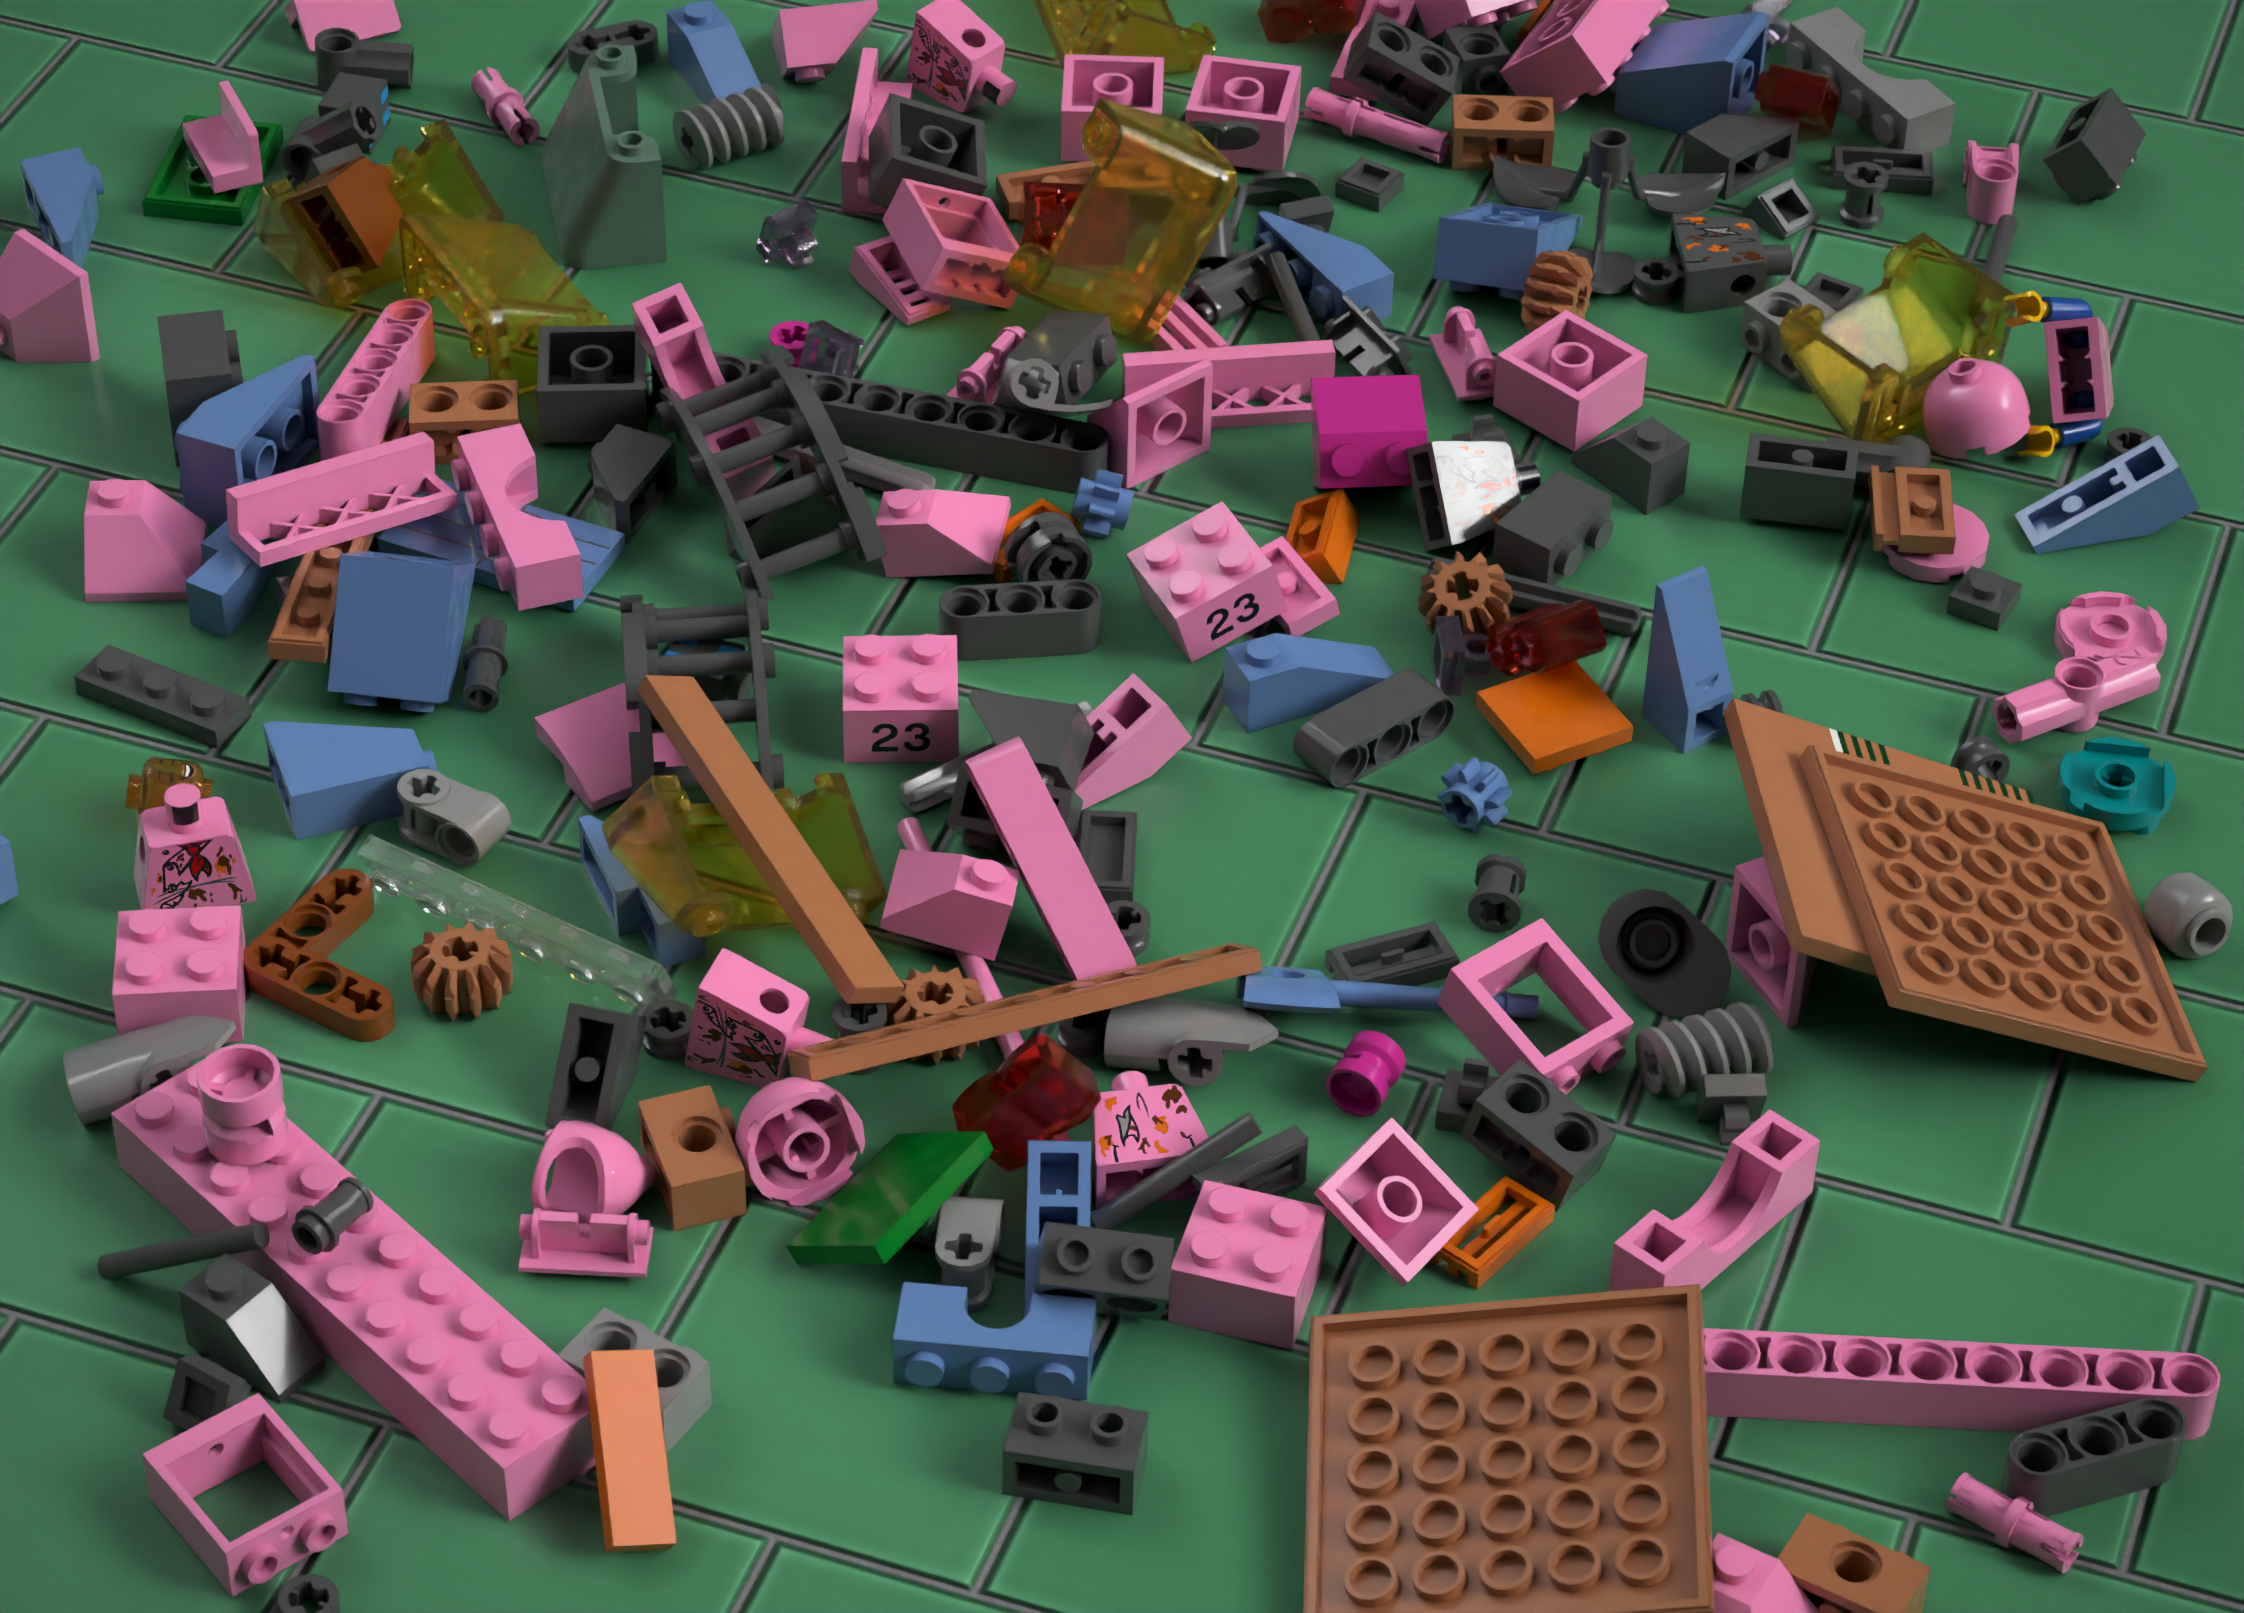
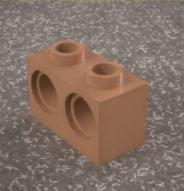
M1453 94L1450 130L1452 136L1450 141L1451 170L1493 171L1496 155L1513 162L1552 167L1555 135L1553 97Z
M518 380L410 384V435L425 432L434 440L435 465L451 464V460L459 459L457 436L521 423Z

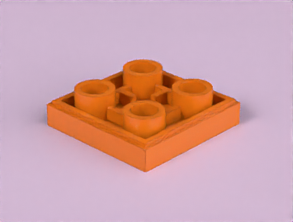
M1575 659L1477 692L1476 708L1533 775L1553 770L1557 766L1592 754H1600L1607 749L1632 741L1633 725Z

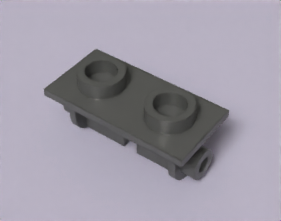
M1268 242L1252 251L1248 248L1241 249L1231 256L1225 265L1213 271L1210 268L1202 269L1186 284L1188 291L1183 300L1194 308L1208 324L1216 325L1239 313L1245 307V303L1236 293L1239 292L1249 306L1278 293L1265 263V259L1273 245Z
M1346 295L1341 297L1347 312L1339 318L1329 319L1323 329L1325 340L1333 341L1335 351L1346 362L1350 361L1352 368L1360 376L1412 375L1407 363L1413 358L1404 342L1396 334L1387 337L1383 333L1385 329L1381 321L1368 306L1360 310Z

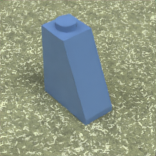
M281 721L263 723L268 768L296 840L399 817L404 813V804L401 803L397 795V783L400 778L409 771L416 769L438 771L432 750L422 751L413 729Z

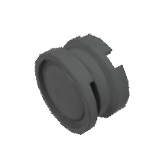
M1044 512L1026 519L1010 534L1005 545V560L1020 582L1085 580L1092 567V552L1069 518L1061 513Z

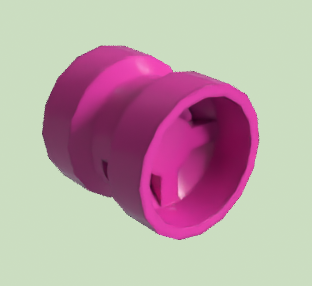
M1376 1031L1357 1033L1345 1049L1343 1059L1336 1063L1326 1078V1090L1329 1097L1339 1108L1352 1115L1368 1117L1376 1114L1386 1100L1389 1088L1395 1085L1406 1068V1058L1403 1050L1385 1034Z

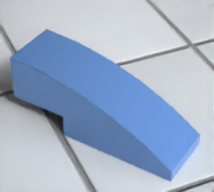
M227 519L201 543L203 566L185 581L191 625L226 639L247 619L259 602L276 566V563L259 567L228 537ZM268 538L261 542L266 545L280 539Z
M591 815L579 817L581 862L618 936L641 930L660 969L705 957L704 912L690 890L671 868L648 848L619 829Z
M1028 1140L1024 1318L1030 1308L1034 1289L1038 1244L1045 1222L1090 1227L1091 1141Z

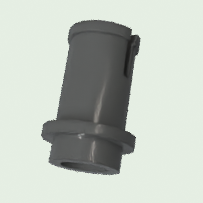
M353 1177L343 1179L333 1191L314 1207L304 1206L296 1213V1222L292 1225V1234L296 1242L311 1254H319L321 1251L331 1252L339 1244V1235L373 1208L374 1201L370 1191L362 1182Z

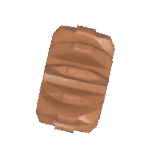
M1548 250L1547 252H1541L1536 257L1535 263L1529 267V276L1527 282L1524 283L1525 290L1521 299L1523 305L1521 318L1525 323L1527 331L1533 332L1565 310L1585 320L1586 310L1590 306V294L1593 291L1591 285L1593 272L1587 258L1576 256V253L1564 250L1559 252Z
M1457 550L1453 558L1454 563L1447 565L1436 559L1433 565L1435 575L1421 576L1420 589L1422 594L1418 595L1417 606L1419 614L1425 617L1426 629L1431 635L1442 633L1443 640L1449 647L1459 637H1464L1466 644L1473 648L1476 642V635L1483 634L1494 640L1497 633L1495 624L1508 623L1510 617L1508 605L1511 604L1513 596L1511 586L1505 581L1504 571L1498 563L1487 566L1486 558L1483 557L1481 552L1470 562H1466L1463 555Z
M470 921L463 928L455 929L446 922L443 933L425 932L423 943L413 948V956L410 960L412 989L416 993L417 1001H422L427 1005L430 1015L447 1011L453 1022L460 1014L469 1013L478 1020L482 1008L497 1010L500 1007L503 996L511 994V985L513 984L512 954L510 949H508L507 941L500 940L496 936L494 927L477 931L472 921Z
M935 964L926 973L910 968L907 978L900 980L904 985V989L897 1002L886 1003L887 1022L885 1026L984 1003V996L981 995V990L978 988L977 979H963L959 967L947 973L939 972ZM980 1041L911 1057V1060L915 1062L924 1056L931 1057L936 1066L941 1058L945 1056L961 1061L964 1051L966 1049L978 1048Z

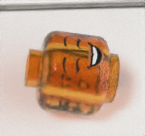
M150 757L143 764L141 775L129 774L125 809L136 810V823L138 826L139 815L145 809L165 806L164 794L170 787L182 783L192 784L200 790L201 799L211 797L213 779L204 778L203 769L196 762Z

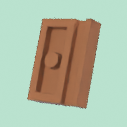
M1871 465L1868 486L1873 551H1882V545H1898V552L1920 555H1953L1956 532L1950 469L1895 467L1894 473L1879 472V466Z

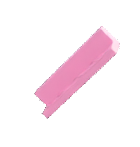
M863 47L841 160L843 212L886 213L887 209L869 201L868 137L890 93L913 100V83L878 81V48Z
M1332 340L1123 353L1122 398L1207 359L1213 363L1212 404L1217 406L1211 412V429L1312 422L1311 403H1305L1298 399L1303 396H1311V378L1334 377L1336 352ZM1262 399L1270 404L1268 406L1253 407L1246 402L1248 400Z
M419 432L226 489L228 537L259 567H263L457 508V493L435 475L434 440L425 432ZM425 491L430 494L422 498L412 497V495ZM367 508L378 509L379 511L365 512L362 510H365ZM317 523L332 524L325 527L312 526ZM268 538L282 539L266 545L261 542Z

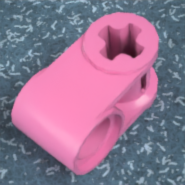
M1967 140L1963 165V185H1966L1967 213L1973 220L1994 225L1997 224L1998 219L2002 215H2012L2019 173V144L2010 143L2007 148L1977 146L1976 141Z

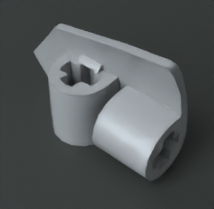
M1007 357L991 404L1067 418L1111 407L1113 399L1083 405L1054 404L1058 392L1059 372L1050 363L1042 359L1031 358L1019 361Z
M1162 995L1111 1008L1105 1031L1104 1061L1108 1067L1162 1071L1165 1059H1167L1169 1070L1177 1080L1194 1087L1205 1086L1214 1082L1220 1075L1227 1050L1251 1052L1277 1039L1278 1029L1260 1014L1240 1005Z
M189 1015L113 1036L63 1053V1064L68 1088L82 1126L111 1117L113 1111L134 1100L136 1094L141 1093L143 1095L191 1067V1061L208 1056L220 1049L236 1030L234 1021L212 1016Z

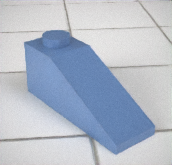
M712 0L694 1L684 7L666 11L668 60L705 105H708L710 101L716 98L726 99L728 95L734 92L743 94L746 89L753 86L761 88V84L731 22Z
M80 147L20 160L25 200L47 245L80 268H83L99 218L96 195L104 193L98 166L96 164H88Z
M2158 434L2014 515L2035 552L2041 554L2152 535L2200 507L2179 465Z
M1274 633L1225 647L1223 700L1244 730L1250 733L1325 711L1395 673L1375 647Z

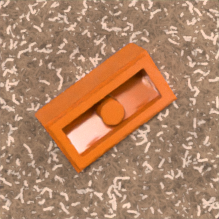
M1343 488L1296 502L1285 540L1322 583L1340 584L1344 582L1360 523L1359 513Z

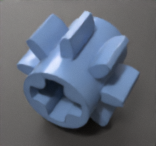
M1098 468L1094 480L1080 478L1070 517L1084 520L1081 533L1106 539L1109 535L1110 527L1124 530L1134 491L1121 488L1124 475Z
M1472 757L1464 766L1456 762L1441 777L1442 782L1447 787L1437 797L1441 801L1444 815L1454 825L1461 828H1471L1473 833H1477L1485 824L1493 828L1509 813L1503 803L1512 795V790L1509 789L1506 776L1496 765L1489 762H1479L1477 757Z

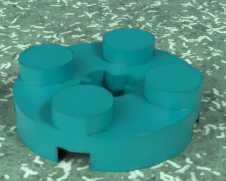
M2116 737L2094 738L2085 741L2084 750L2076 752L2072 756L2071 750H2069L2063 756L2057 778V794L2060 801L2067 808L2066 813L2103 822L2107 830L2132 831L2136 834L2147 835L2158 829L2160 819L2171 808L2176 785L2174 771L2165 759L2162 767L2157 761L2149 758L2150 748L2139 742ZM2108 781L2120 782L2121 787L2110 785Z

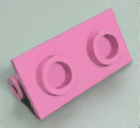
M1460 306L1453 307L1446 313L1443 333L1429 335V340L1458 401L1483 400L1488 397H1494L1496 361L1480 328L1475 329L1473 313Z
M1019 326L1003 328L999 332L997 340L990 346V351L988 353L984 352L970 368L963 369L958 374L956 386L946 396L991 404L1004 365L1003 360L1027 336L1026 331Z
M534 1208L533 1214H521L519 1236L520 1239L524 1240L518 1270L519 1272L646 1278L654 1229L650 1227V1220H638L637 1213H630L629 1215L591 1213L590 1224L579 1223V1214L577 1212L543 1211L542 1208Z

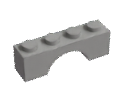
M1835 7L1790 22L1788 43L1785 49V64L1887 149L1933 151L1950 145L1956 103L1927 79L1909 80L1892 78L1876 73L1863 65L1862 59L1866 30L1840 8Z

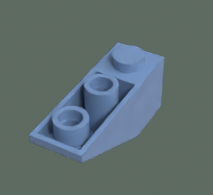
M1266 211L1257 213L1256 236L1253 239V248L1256 249L1270 242L1273 246L1268 255L1274 252L1284 253L1303 300L1313 309L1317 316L1327 322L1331 318H1339L1345 314L1347 309L1341 298L1344 295L1360 310L1368 306L1379 320L1391 316L1394 273L1365 246Z
M1703 566L1656 585L1642 717L1684 754L1728 734L1723 712L1733 699L1734 692L1709 576Z

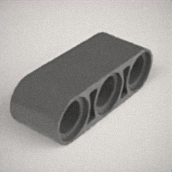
M1071 579L964 585L952 587L940 596L939 635H957V660L960 661L1078 655L1094 650L1100 643L1101 592L1093 583L1085 580Z
M1405 669L1310 718L1296 734L1293 750L1301 760L1334 787L1342 788L1442 735L1454 719L1456 712L1455 702L1414 669Z
M2155 1397L2142 1398L2024 1431L2016 1435L2009 1444L2000 1493L2013 1500L2022 1496L2033 1502L2034 1511L2048 1517L2161 1485L2169 1481L2176 1472L2186 1429L2184 1413L2175 1404L2165 1399Z

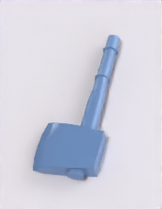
M1262 966L1263 971L1239 976L1236 979V998H1243V1007L1337 1014L1341 1009L1340 1006L1428 1011L1437 1012L1438 1015L1445 1013L1437 1003L1443 989L1441 985L1439 988L1331 980L1320 970ZM1506 990L1505 993H1499L1493 997L1510 1018L1537 1019L1538 995L1512 994Z

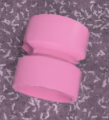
M252 1044L230 1045L209 1054L199 1065L196 1076L200 1104L203 1110L202 1120L205 1141L209 1152L220 1161L231 1165L245 1166L265 1162L277 1155L286 1145L289 1134L286 1107L283 1101L284 1090L281 1068L278 1059L269 1050Z

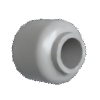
M2179 872L2162 879L2152 889L2145 902L2143 917L2151 935L2174 955L2190 960L2199 959L2211 954L2225 944L2231 930L2233 911L2232 905L2224 894L2203 877L2191 872Z

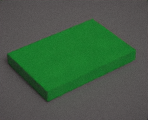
M185 115L182 123L207 117ZM253 122L258 132L263 182L214 194L184 140L183 125L181 123L142 200L144 216L243 226L283 143L282 125Z
M985 1131L897 1133L787 1245L795 1263L802 1265L886 1264L990 1156L994 1148Z

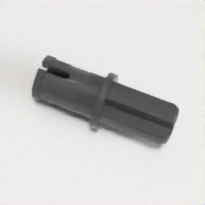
M492 615L482 616L481 622L474 626L471 648L466 651L463 657V668L467 674L465 687L462 691V699L466 698L464 699L465 706L477 712H487L497 706L499 702L500 679L508 669V657L504 653L507 625L502 620H495Z

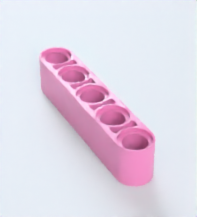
M418 299L395 301L384 309L317 408L316 417L320 461L380 444L410 398V384L419 383L435 359L433 312L429 303Z
M1017 736L965 760L972 783L1016 870L1020 871L1019 876L1072 980H1080L1137 966L1114 917L1021 738Z

